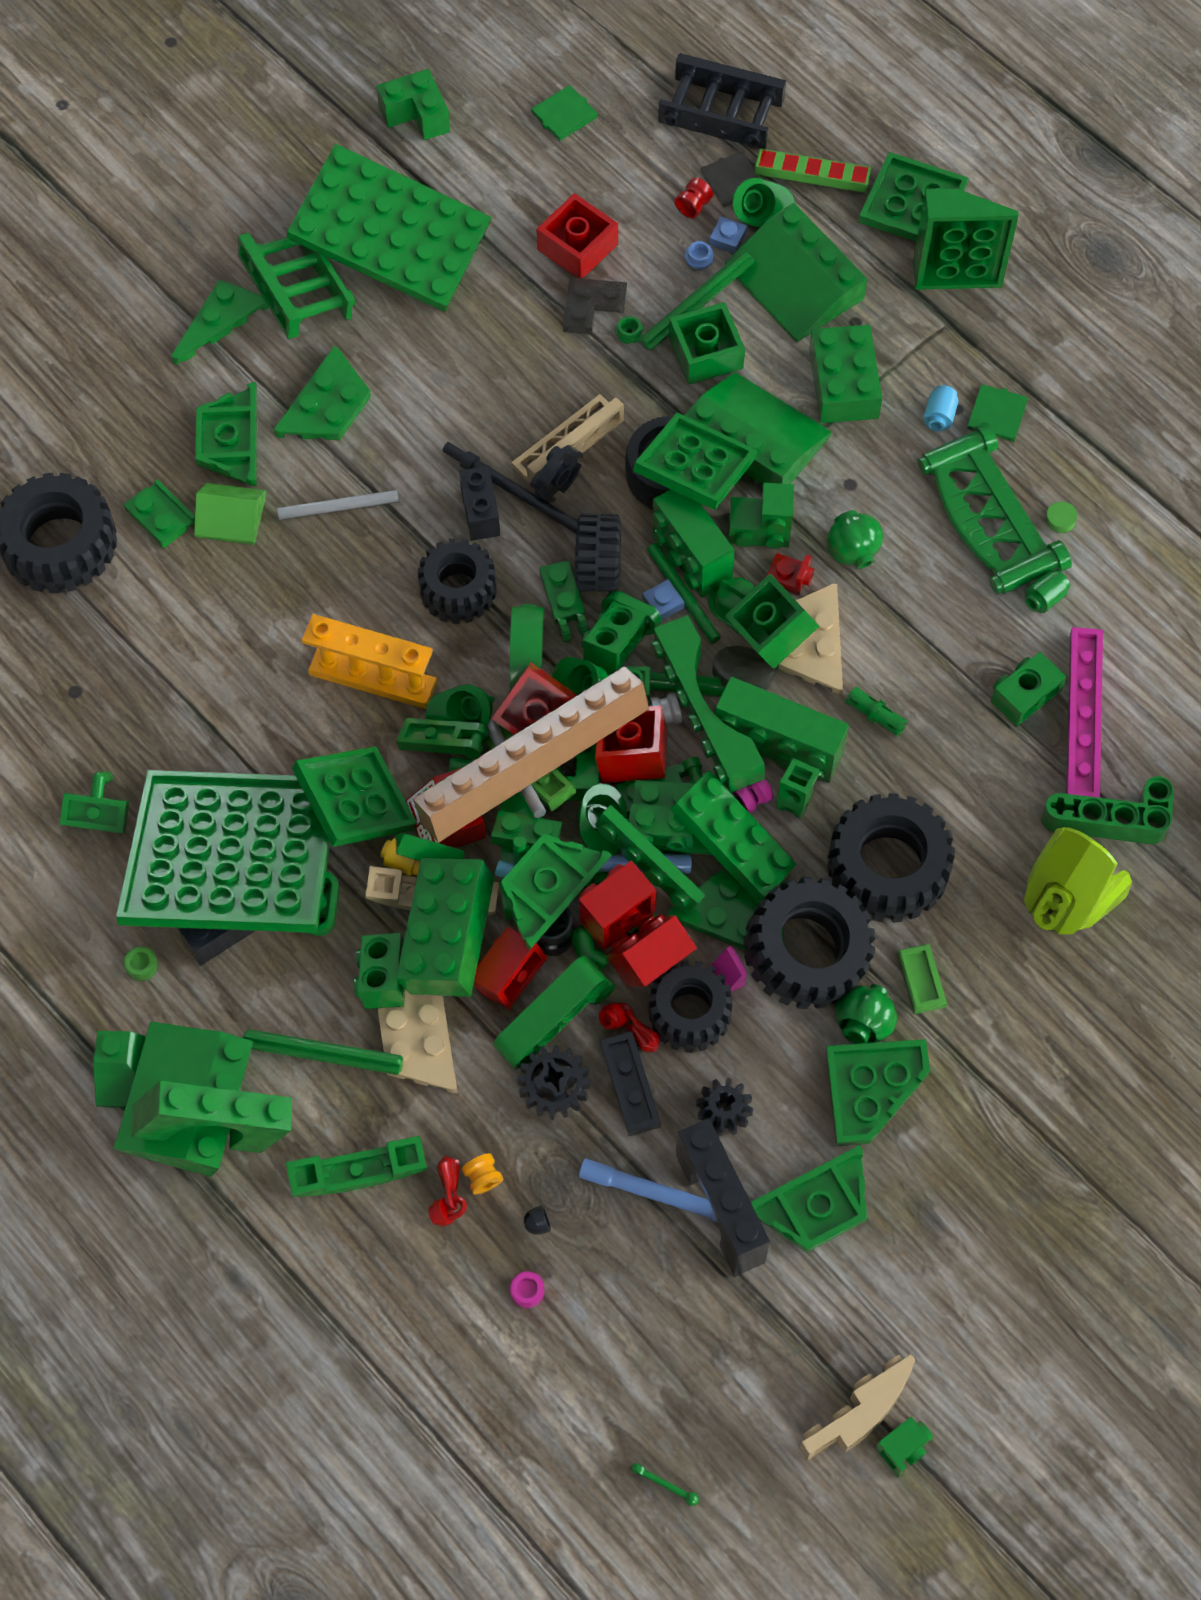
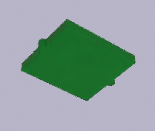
M568 85L531 109L532 114L543 124V128L548 129L559 141L598 117V113L587 103V98L582 97L571 85Z
M981 384L967 429L973 430L974 427L987 422L992 427L996 437L1015 442L1029 397L1009 392L1007 388L998 389Z

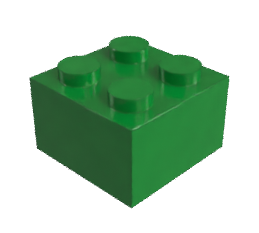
M725 302L669 318V341L688 385L744 369L745 347Z
M771 573L725 615L729 622L773 669L820 627Z

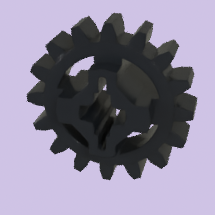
M554 1045L552 1053H548L545 1047H541V1056L537 1057L531 1053L529 1054L531 1064H521V1072L525 1075L518 1076V1085L524 1086L519 1089L520 1098L528 1097L526 1107L530 1109L536 1105V1112L539 1117L544 1111H548L549 1117L554 1120L556 1112H561L562 1116L566 1118L568 1117V1108L571 1107L575 1111L580 1110L578 1099L581 1101H587L588 1093L583 1089H589L591 1086L590 1080L585 1078L589 1075L588 1067L580 1068L582 1057L577 1056L572 1059V1050L570 1048L562 1054L559 1053L558 1045ZM556 1063L563 1064L567 1067H562ZM542 1067L543 1070L540 1076L534 1077V1081H532L536 1071ZM549 1072L552 1074V1077L555 1078L556 1082H559V1092H557V1089L555 1086H553L552 1082H549ZM574 1084H576V1087L572 1094L569 1097H566L568 1089L574 1087ZM542 1097H545V1098H547V1099H550V1100H552L553 1102H551V1101H546V1100L542 1099Z

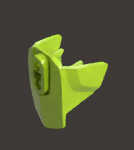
M1058 828L1039 855L1029 874L1024 901L1029 914H1033L1034 920L1040 928L1044 930L1054 929L1058 934L1073 935L1078 930L1092 927L1128 896L1132 885L1130 874L1126 870H1122L1113 875L1118 863L1102 845L1088 835L1072 828ZM1049 909L1053 910L1051 915L1047 913Z

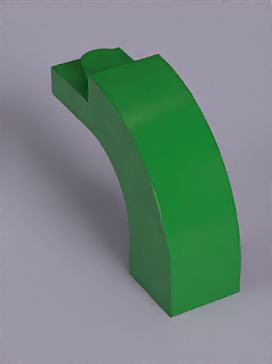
M522 604L519 607H512L510 690L530 662L542 669L544 607H537L535 604Z

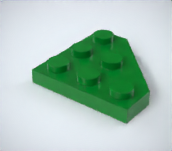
M926 1039L826 1046L836 1146L870 1144L928 1077L930 1065Z

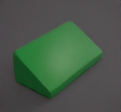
M399 833L395 837L397 855L421 861V858L463 859L465 855L463 850L406 833Z

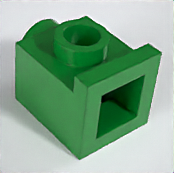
M911 1416L879 1441L875 1450L898 1478L907 1468L904 1464L906 1461L912 1466L927 1453L924 1447L933 1439V1435L922 1421L916 1423Z

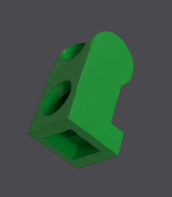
M596 743L573 757L576 777L567 776V780L575 786L576 794L567 801H582L585 792L592 786L599 784L600 773L595 757Z
M793 758L780 781L777 809L788 811L801 819L811 801L814 784L820 770Z

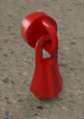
M611 1002L602 1007L598 1017L600 1024L605 1029L616 1030L625 1026L629 1032L632 1031L638 1046L643 1052L650 1053L658 1049L660 1035L639 1022L634 1016V1010L630 1005ZM630 1019L633 1021L632 1026L627 1022Z
M444 1156L439 1160L436 1168L447 1199L440 1198L435 1200L428 1209L432 1223L442 1227L450 1225L455 1219L460 1218L467 1208L465 1199L457 1196L460 1171L459 1160L449 1156ZM458 1203H460L461 1208L458 1211L454 1212L458 1209Z

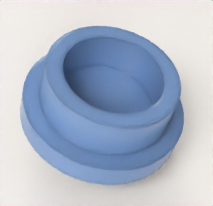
M703 241L693 242L685 252L686 263L694 269H705L712 264L714 259L713 250Z

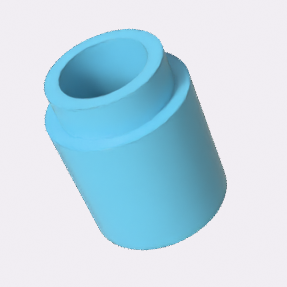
M940 385L935 387L934 391L930 393L923 421L931 430L940 432L952 426L959 402L956 390L949 386Z

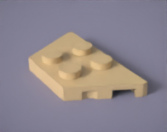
M831 584L796 600L820 627L778 665V670L789 675H797L813 685L816 682L831 688L832 693L842 695L843 681L837 584Z
M405 990L404 1007L378 1008L384 1052L403 1057L402 1071L397 1075L389 1073L387 1075L400 1079L409 1078L417 1084L424 1086L429 1084L446 1089L448 1093H458L443 996L409 994Z

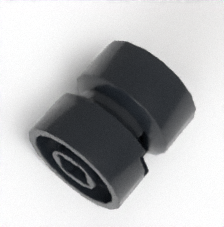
M568 907L536 942L545 955L558 956L566 952L572 944L573 920L572 913Z

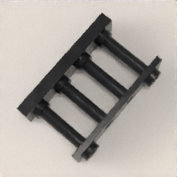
M679 53L676 59L675 80L680 82L672 102L660 99L658 122L737 142L752 148L766 149L768 127L763 126L771 105L782 107L785 99L786 80ZM690 84L706 88L698 109L683 105ZM717 91L733 95L725 116L709 112ZM744 98L760 102L752 123L736 119Z

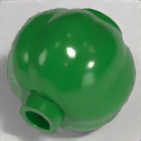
M855 510L847 511L834 519L835 524L830 527L827 535V549L831 557L844 565H856L857 569L873 564V557L878 553L883 543V530L880 523L868 514H857Z
M871 984L869 987L864 985L856 986L837 1001L835 1005L836 1020L843 1036L851 1043H876L886 1039L893 1033L897 1024V1012L893 1001L887 996V990L877 984Z

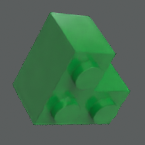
M429 68L376 85L378 106L388 128L415 120L424 140L450 132L449 110Z
M763 483L762 499L731 497L729 543L741 547H749L751 545L767 546L772 549L789 547L793 520L794 484Z

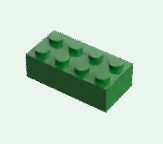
M734 677L730 678L715 711V715L723 723L735 731L752 738L761 757L764 756L772 759L788 769L793 758L820 770L816 781L823 780L830 783L844 753L849 729L848 723Z
M421 858L396 976L398 982L409 994L471 997L495 878L482 859Z

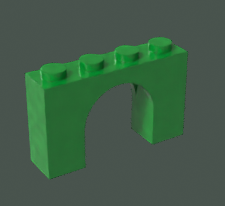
M160 1080L133 1104L131 1138L166 1141L175 1132L184 1128L221 1126L230 1128V1150L262 1153L291 1131L292 1098Z

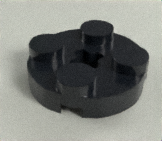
M567 445L562 449L558 446L553 447L546 457L548 462L542 471L535 474L531 480L530 486L535 489V494L546 503L557 500L553 495L558 491L564 494L579 474L582 465L577 461L578 458H583V454L571 445Z

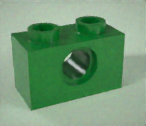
M1041 652L1032 658H1024L1017 665L1014 673L1009 677L1003 675L993 686L994 692L991 703L1016 727L1059 694L1064 686L1066 676ZM1020 685H1028L1032 690L1023 689Z

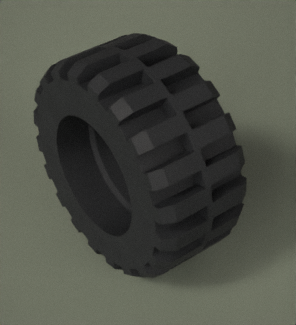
M45 473L41 478L35 479V476L26 479V484L22 486L18 484L11 489L13 494L11 496L6 495L0 502L2 507L0 509V554L8 571L12 576H16L18 582L24 586L30 584L32 590L43 592L44 589H48L49 593H60L61 589H67V592L77 590L75 586L90 584L93 582L92 577L94 575L99 577L106 570L104 564L111 563L114 557L113 550L117 547V537L115 534L117 531L105 497L101 496L100 490L95 485H88L87 480L79 476L72 479L71 474L60 473L59 476H54L53 473ZM72 519L82 524L78 533L63 545L45 548L29 543L34 532L51 520Z
M889 793L888 798H881V794L871 795L868 803L861 799L853 804L852 811L846 810L841 815L839 824L835 825L832 833L827 866L828 875L832 877L831 885L837 888L840 884L848 890L845 894L851 899L856 895L862 902L859 906L862 912L868 911L869 914L874 915V921L883 922L884 917L891 918L892 923L902 922L905 915H908L911 920L919 917L922 908L924 911H929L935 906L936 900L942 897L953 868L955 848L951 846L953 842L951 831L948 829L944 830L946 822L941 815L934 817L932 815L933 808L927 803L921 806L916 803L917 798L909 795L907 800L898 798V793ZM895 838L913 848L920 859L921 865L916 872L909 876L887 878L876 874L868 868L862 860L860 851L865 844L872 840Z
M812 876L801 877L798 883L794 879L783 882L780 888H773L760 902L745 928L747 934L743 938V947L748 949V952L744 958L746 965L753 966L755 969L751 976L756 983L762 981L766 985L763 989L769 996L773 993L779 995V1002L787 1006L791 1001L797 1002L796 1007L799 1009H808L811 1004H814V1007L818 1009L826 1007L830 1002L836 1003L859 983L870 968L869 962L874 957L875 947L871 943L876 937L874 928H868L867 926L872 920L868 911L862 912L859 906L862 902L856 895L851 899L845 894L848 889L840 884L837 888L830 886L831 880L820 878L816 883L813 882ZM804 918L815 921L829 932L835 944L836 959L834 963L826 968H811L796 961L788 953L782 940V927L784 923L791 919Z

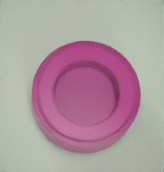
M524 1271L512 1279L510 1295L516 1305L522 1308H532L537 1306L544 1297V1283L536 1273Z

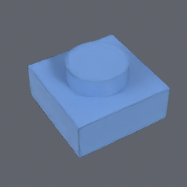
M720 217L710 236L709 245L735 253L747 233V225Z
M669 580L642 593L644 603L654 606L662 620L684 609L685 602Z

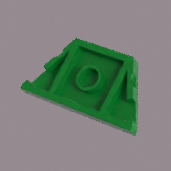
M334 346L277 424L274 429L276 437L284 438L285 434L302 435V439L324 438L325 440H341L371 397L370 389L337 347Z
M256 382L247 384L246 390L233 396L231 393H227L219 397L215 402H208L196 408L195 459L197 465L250 486H257Z
M542 834L499 884L526 948L530 950L608 861L612 856L611 853L604 850L599 852L588 849L579 843L572 841L563 842L557 837Z
M719 871L699 887L705 894V897L689 915L677 907H673L668 913V916L675 915L682 926L748 951V949L743 947V938L747 934L745 928L759 904L732 875ZM782 927V940L785 946L784 929Z
M858 1145L752 1201L751 1204L759 1220L806 1253L866 1222L867 1206L865 1201L862 1147Z

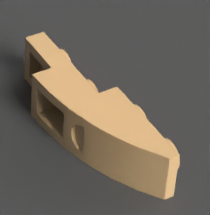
M912 1354L904 1359L898 1355L883 1365L885 1371L873 1378L871 1374H868L853 1385L856 1390L853 1391L850 1397L855 1406L854 1409L847 1405L832 1416L834 1419L832 1423L824 1428L821 1424H817L802 1435L805 1440L802 1441L799 1449L807 1461L836 1442L844 1454L847 1453L881 1423L898 1400L915 1363V1358Z

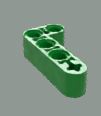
M1151 777L1145 783L1138 802L1055 793L1047 799L1041 821L1043 826L1052 832H1055L1058 828L1067 827L1078 830L1089 837L1157 844L1164 839L1172 822L1173 785L1165 777ZM1150 793H1157L1162 799H1156ZM1083 814H1092L1096 817V820L1087 819ZM1116 817L1126 819L1129 824H1122L1116 820ZM1148 821L1158 823L1161 828L1152 827Z
M587 956L578 958L498 1035L493 1042L494 1048L514 1070L520 1069L522 1063L527 1064L529 1062V1054L537 1055L541 1051V1047H545L590 1002L597 1005L604 1001L614 991L616 984L594 960Z

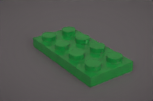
M710 770L670 808L758 904L797 865Z

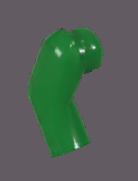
M583 925L574 929L571 940L576 956L578 958L587 956L604 970L609 961L605 955L606 953L594 948L592 936Z

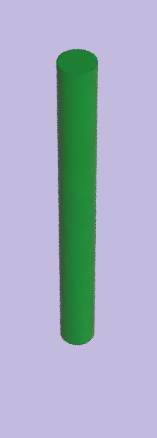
M658 544L650 545L647 548L648 553L665 578L671 582L685 602V607L711 644L719 641L721 636Z

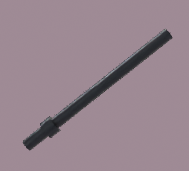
M447 442L443 447L442 452L460 462V466L464 469L488 466L481 462L480 457L471 451L465 452L450 442ZM489 466L491 479L494 484L576 533V519L552 504L546 503L534 493Z

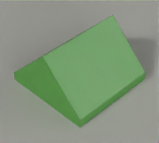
M206 483L196 493L195 537L255 545L267 494L266 490Z

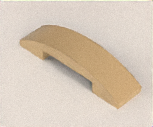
M370 866L365 898L383 905L410 911L417 877L402 875V870ZM499 882L493 883L487 916L495 915Z

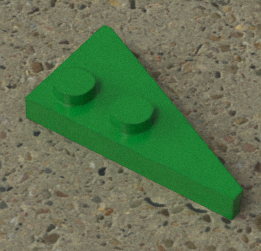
M219 279L171 356L172 363L178 365L183 361L189 360L196 355L195 350L208 342L212 345L231 333L233 328L242 326L248 322L247 317L260 308L263 311L268 309L269 307L262 295Z

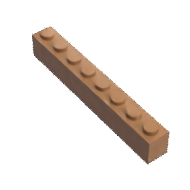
M624 666L413 798V802L421 825L439 843L649 710L643 682Z

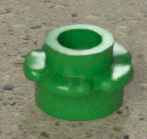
M633 316L623 317L615 328V334L619 336V341L625 344L639 342L644 331L639 319Z

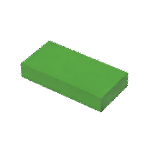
M930 944L898 950L897 957L913 1013L918 1014L946 1008L947 1002Z

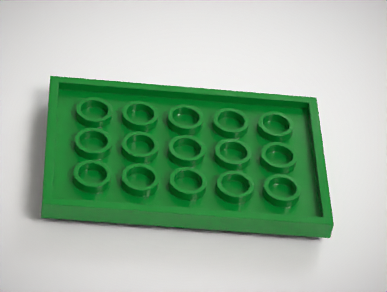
M335 143L288 229L286 238L446 312L490 225L492 217Z

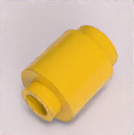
M395 838L392 841L387 840L381 851V858H384L383 865L391 869L402 870V874L410 877L418 876L421 861L397 855Z

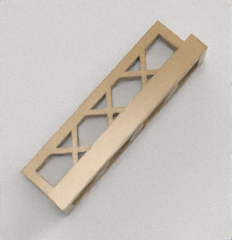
M599 394L512 461V468L530 484L535 474L542 471L548 462L546 457L553 447L558 446L562 449L567 445H571L583 453L624 421V404L616 397L608 402ZM600 406L601 409L590 417V413ZM573 426H578L568 434V430L570 428H572ZM551 443H556L554 446H552L550 449L546 451V447L548 445H550ZM529 460H534L527 466V469L523 466Z

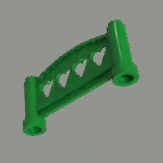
M985 422L974 427L973 432L922 454V457L918 458L917 462L924 475H934L944 510L961 540L976 558L993 572L994 576L989 578L993 591L996 594H1005L1040 578L1046 572L1054 570L1063 572L1072 567V561L1062 541L1057 540L1047 546L989 454L998 449V441L992 427ZM952 471L976 473L965 489H958L955 486L956 480L949 476ZM968 494L991 496L979 513L970 511V504L963 499ZM981 518L1005 520L997 534L993 537L986 536L984 534V527L978 524V520ZM995 542L1020 544L1012 558L1008 561L1001 560L998 556L999 551L995 550L992 546Z

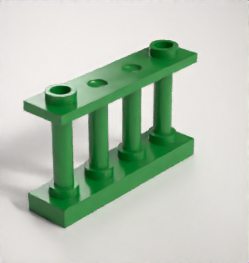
M250 233L238 236V257L288 340L299 336V326L302 323V319L339 308L345 320L351 319L352 307L355 305L353 293L350 289H346L326 256L286 237L260 245L254 242ZM298 245L301 246L306 254L305 256L274 266L268 264L264 258L266 255ZM313 266L318 274V277L287 287L280 285L277 280L278 276ZM322 287H326L331 295V298L300 308L293 306L289 300L291 297Z

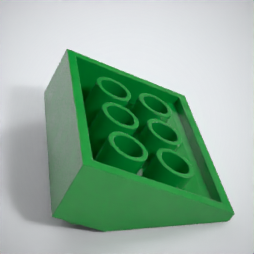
M938 187L926 189L913 258L915 290L1002 288L1019 217L1018 211L957 188Z
M795 203L770 217L725 262L726 265L741 251H748L754 259L753 265L736 279L796 343L810 335L812 329L821 328L865 298L866 276Z
M736 372L704 393L684 415L756 449V458L744 474L761 485L763 483L791 484L832 435V431Z
M150 1021L113 1150L212 1177L220 1167L230 1128L221 1126L188 1127L178 1130L166 1141L131 1138L133 1104L160 1080L240 1091L253 1041L220 1031Z

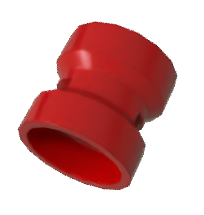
M695 177L686 185L685 191H681L674 199V204L681 214L693 219L702 211V205L709 203L714 193L708 183Z

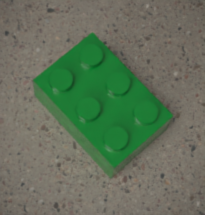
M870 324L812 329L809 352L820 423L879 419L882 393Z
M669 490L654 498L653 513H651L653 520L652 536L659 546L663 545L667 550L671 564L675 568L679 567L681 569L687 586L691 590L695 589L700 597L703 598L715 592L722 579L733 578L734 548L702 505L673 490Z

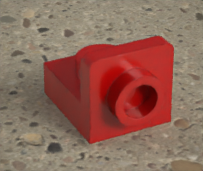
M776 553L767 576L771 573L788 592L800 595L803 586H809L815 569L811 567L812 556L805 555L802 562Z

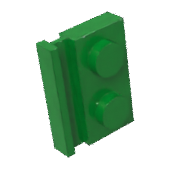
M158 479L154 481V485L150 488L146 487L124 504L125 511L163 549L184 534L190 525H195V515Z

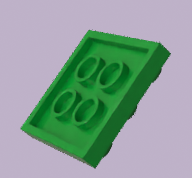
M888 152L859 215L858 223L916 242L925 190L941 187L957 188L965 191L969 178Z
M676 413L636 460L633 472L716 510L753 463L757 450L684 415Z
M376 746L297 760L292 767L332 847L412 831L417 825L410 808Z

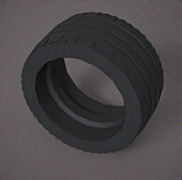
M673 416L657 417L642 424L631 436L626 450L625 474L630 491L640 503H643L650 509H653L654 498L671 489L633 472L636 460Z

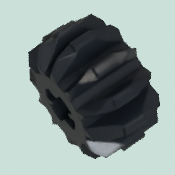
M729 1077L726 1079L725 1086H721L720 1082L715 1079L712 1082L713 1089L706 1086L702 1088L701 1094L703 1097L697 1098L696 1106L701 1109L697 1114L699 1120L709 1118L713 1127H718L717 1134L719 1136H723L724 1128H728L729 1132L735 1135L737 1134V1125L744 1128L748 1126L746 1117L753 1115V1108L748 1105L752 1102L751 1094H742L744 1091L742 1083L733 1088L732 1079ZM726 1103V1107L730 1104V1111H723V1107L719 1109V1104Z

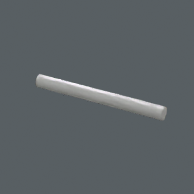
M397 490L280 507L277 510L279 520L394 503L399 502Z
M490 720L487 727L490 730L489 736L496 747L506 741L497 723L494 720ZM530 784L522 789L520 792L534 817L540 818L544 816L546 810L532 785Z

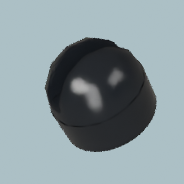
M543 1205L534 1207L525 1214V1229L529 1233L540 1235L551 1231L550 1222Z

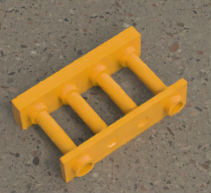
M312 614L302 638L303 644L317 647L308 669L310 676L419 708H427L437 684L436 677L424 674L433 652L432 648Z

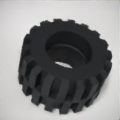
M581 513L577 520L575 584L578 591H616L620 578V517L618 514Z
M455 538L449 539L447 544H444L443 541L436 543L437 548L433 549L430 547L426 551L427 557L421 558L420 568H418V581L423 605L425 608H429L430 614L434 617L439 614L440 620L444 622L452 619L453 624H459V620L465 619L466 623L471 622L472 617L475 615L480 618L484 615L483 609L489 610L492 606V600H495L497 587L493 559H490L486 549L481 550L480 544L474 542L470 545L468 539L456 542ZM455 574H463L473 579L468 585L460 588H451L442 584L447 577Z
M681 961V967L677 968L674 965L668 970L667 974L663 973L657 978V982H653L651 987V995H649V1021L652 1022V1029L656 1033H660V1040L664 1044L671 1041V1048L679 1050L680 1046L686 1047L685 1052H693V1047L697 1046L699 1051L706 1050L707 1043L710 1042L712 1046L718 1043L719 1035L724 1036L727 1032V1026L730 1025L733 1005L730 985H725L726 978L722 973L717 976L715 975L716 968L709 965L705 969L702 967L703 962L695 961V966H689L688 961ZM693 994L703 998L708 1003L710 1010L702 1017L687 1019L679 1016L672 1009L671 1004L682 995Z

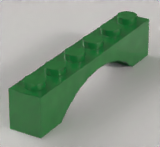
M689 615L655 627V641L651 642L654 655L657 659L662 658L665 664L663 670L666 679L670 684L674 682L677 688L675 693L681 708L686 707L690 713L688 715L689 724L694 733H700L703 739L700 741L702 750L706 758L712 757L715 763L713 770L716 778L721 783H725L730 793L765 780V763L752 738L735 731L723 723L711 711L701 695L696 679L697 668L701 659V639Z

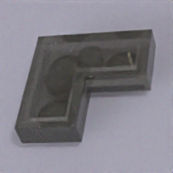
M569 277L563 332L592 335L595 311L624 313L627 282Z

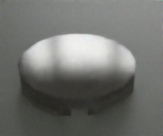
M725 647L717 652L712 663V675L714 678L717 676L721 680L720 684L724 688H726L731 677L767 690L773 681L774 669L754 649L749 647Z

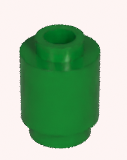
M1058 570L1046 572L1025 589L1026 605L1034 612L1046 613L1067 595V591L1070 589L1068 578Z

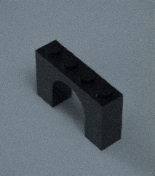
M705 1119L678 1131L676 1157L690 1186L699 1182L711 1204L721 1233L720 1248L734 1277L764 1264L770 1240L710 1119Z

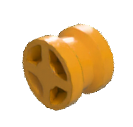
M492 1154L480 1155L468 1161L461 1168L464 1176L469 1177L471 1181L470 1189L475 1195L485 1193L503 1181L501 1172L496 1171L493 1166L495 1160Z

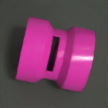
M766 779L731 793L750 814L756 810L758 804H765L774 798L773 791Z

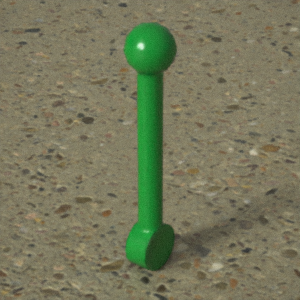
M633 1463L630 1469L632 1472L684 1498L689 1506H695L699 1502L697 1493H688L647 1471L641 1465Z

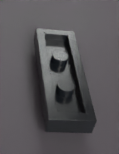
M632 1031L600 1040V1046L628 1136L660 1128L661 1121Z

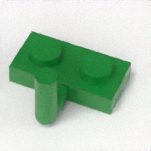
M110 771L94 773L90 796L63 793L60 825L126 833L129 801L103 798L105 784L111 783L113 780V774Z
M498 811L491 836V844L512 847L513 864L515 866L542 834L560 838L562 822Z

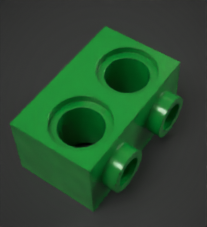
M613 601L606 611H601L593 629L585 632L581 641L583 660L590 661L612 674L618 671L619 667L625 664L645 636L646 614Z
M401 933L362 936L361 949L356 951V963L360 969L359 977L354 978V992L356 997H360L365 1009L404 1007L405 988L396 979L404 942Z

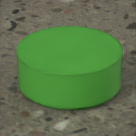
M1056 502L1048 508L1046 523L1051 530L1057 533H1066L1075 527L1077 511L1073 505L1067 502Z
M135 947L124 958V968L128 976L133 980L146 981L157 972V958L154 952L147 947Z

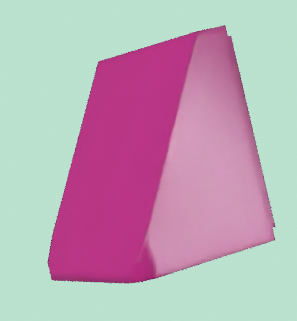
M730 946L722 952L711 966L716 968V976L720 973L723 974L726 978L725 985L729 984L732 992L745 985L747 971L734 948Z

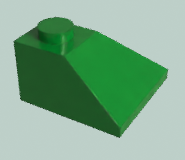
M97 1030L93 1061L96 1107L125 1108L146 1036L131 1031Z

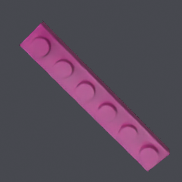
M1072 627L1070 632L1066 794L1100 798L1103 666V630Z

